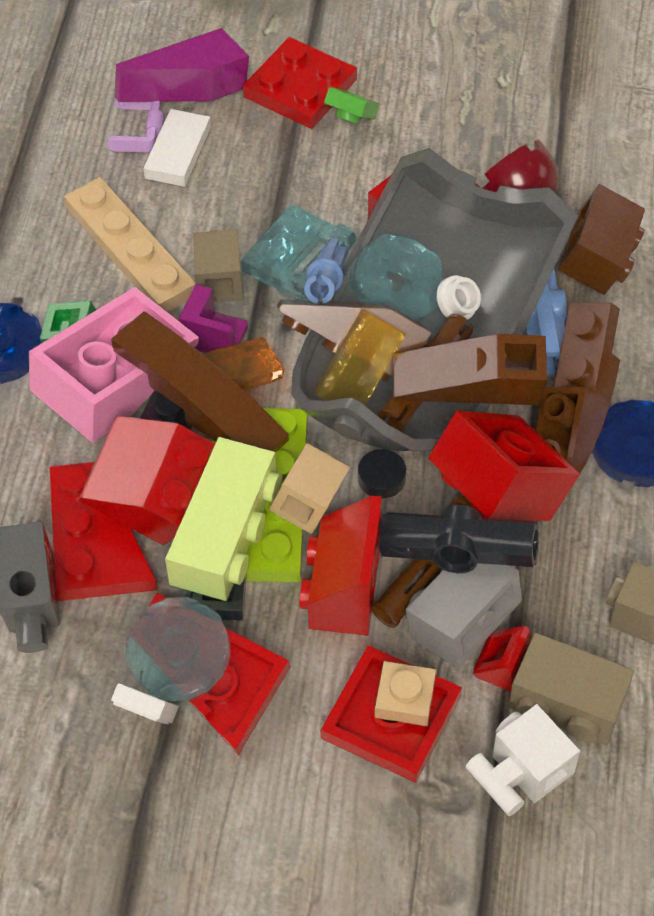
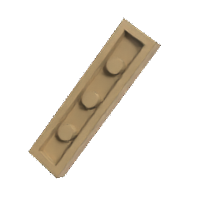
M101 177L64 196L66 209L139 291L166 312L189 299L196 285L194 280Z

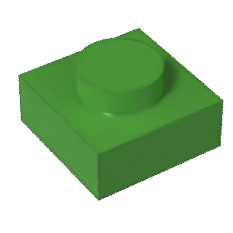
M329 87L324 101L325 104L337 108L335 116L359 124L361 117L375 119L380 106L378 102L333 87Z

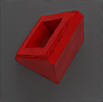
M524 625L492 632L474 667L473 675L480 680L511 691L514 679L532 640L530 629Z

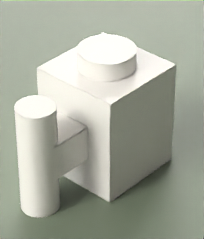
M536 704L523 715L520 712L512 713L497 727L493 758L499 765L494 768L482 753L475 755L466 765V769L508 816H511L524 805V800L513 789L516 785L535 804L575 773L580 750Z

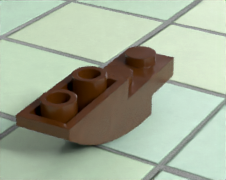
M612 302L569 304L554 387L545 386L540 404L536 432L579 473H581L602 430L620 365V359L612 354L620 308Z

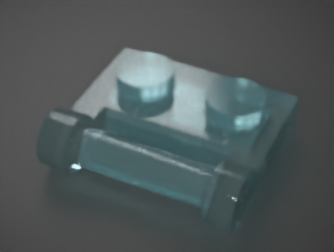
M290 204L241 260L242 272L296 300H307L308 298L304 292L305 282L307 281V269L318 258L321 250L301 273H294L295 270L320 242L325 244L323 247H327L330 239L337 238L339 239V245L347 246L349 251L356 243L357 238L348 226L344 224L333 225Z

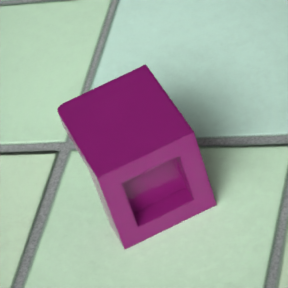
M196 284L179 316V322L199 337L195 349L217 357L234 360L248 330V323L246 320L215 312L213 289Z

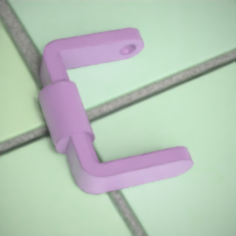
M115 98L114 104L119 109L150 110L145 129L147 137L111 136L107 141L108 149L117 152H151L164 122V113L161 111L160 101L118 102Z

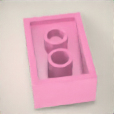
M136 287L29 351L30 391L92 443L108 433L115 417H131L155 391L149 386L148 375L113 351L112 337L145 311L182 337L194 348L198 344L199 337Z

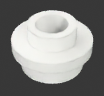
M454 275L445 278L439 284L437 302L441 312L446 317L450 314H458L469 319L480 306L481 294L473 280Z

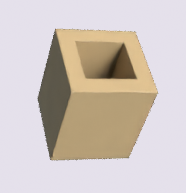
M306 443L277 493L269 511L312 534L350 467L336 460L330 453L321 451Z

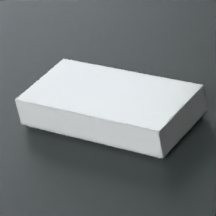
M170 109L143 168L145 179L185 187L211 129L210 116Z

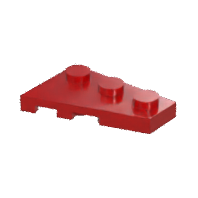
M95 462L50 467L54 577L58 601L158 590L153 573L131 529L78 501Z
M156 593L130 634L134 643L238 756L291 668L288 659L159 593Z

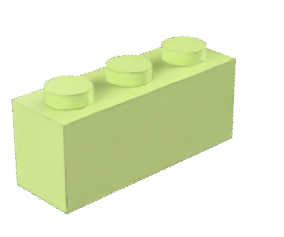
M218 437L165 558L169 585L227 601L233 584L240 585L243 582L249 562V556L246 555L251 542H259L266 519L263 511L268 501H274L281 487L282 474L276 472L275 452Z

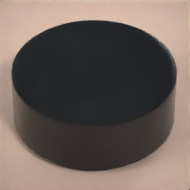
M378 449L362 457L358 465V483L367 495L381 496L382 499L397 495L403 489L406 482V464L400 455L390 450Z

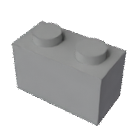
M477 563V567L473 571L462 574L451 573L442 569L440 574L426 589H421L414 594L406 608L411 639L459 669L522 602L519 570L509 565Z

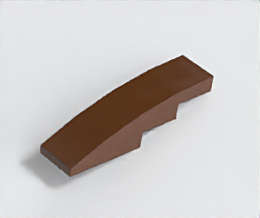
M143 311L111 338L113 351L148 375L149 386L184 409L186 422L215 442H217L218 437L276 453L289 441V434L247 392L217 365L147 312Z

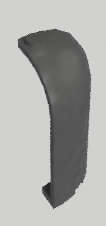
M430 148L403 156L395 167L342 269L344 274L343 282L340 288L335 291L330 301L386 303L426 326L431 332L427 339L429 341L434 338L447 318L438 306V286L445 278L458 275L473 280L481 294L479 308L471 318L467 319V322L460 330L463 331L468 324L473 326V333L468 339L493 334L523 335L578 215L550 188L520 190L500 185L497 192L488 191L474 185L477 177L455 168ZM310 330L304 341L292 372L291 395L301 410L348 439L388 450L433 451L456 410L486 413L490 404L423 401L407 423L405 430L400 432L386 424L390 416L385 421L377 416L378 412L393 395V376H390L387 382L375 377L363 369L366 363L365 360L351 352L346 359L335 354L322 345L325 337L313 330Z

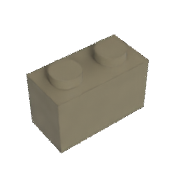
M535 632L512 684L509 708L517 710V712L523 715L537 704L558 727L567 730L575 739L586 743L598 742L608 746L628 695L635 670Z

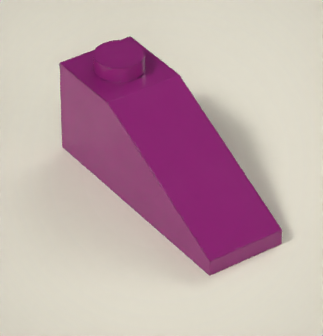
M220 28L116 64L115 98L118 102L213 101L243 90V84L247 81L249 55Z

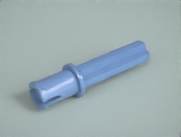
M337 238L330 239L327 247H322L318 258L307 269V281L305 282L304 292L306 297L315 304L319 303L320 297H323V304L330 301L335 291L340 288L343 282L344 274L342 269L348 256V247L340 246L339 239Z

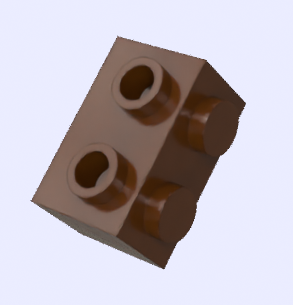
M598 184L578 211V218L572 228L558 270L603 295L607 293L616 281L623 283L635 263V259L630 257V255L639 245L645 229L640 227L645 208Z

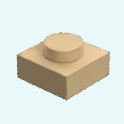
M384 661L375 706V718L428 726L436 669Z

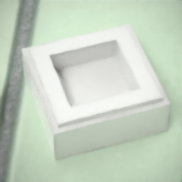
M119 683L111 699L116 706L164 724L173 722L179 707Z

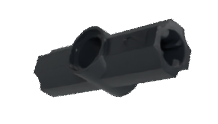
M452 505L445 508L441 516L387 512V514L382 515L379 527L381 557L433 560L439 568L451 573H468L477 567V563L533 567L537 563L539 552L538 522L486 519L478 510L470 506Z

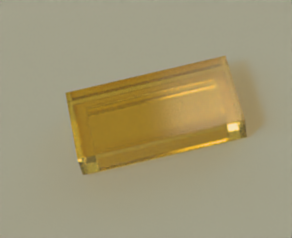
M362 309L314 393L327 401L352 398L365 405L406 334Z

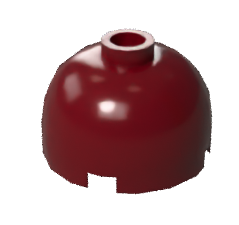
M535 140L534 150L530 151L525 144L491 167L485 173L489 182L482 189L497 192L501 185L520 190L550 188L553 192L557 193L560 182L558 166L540 140Z

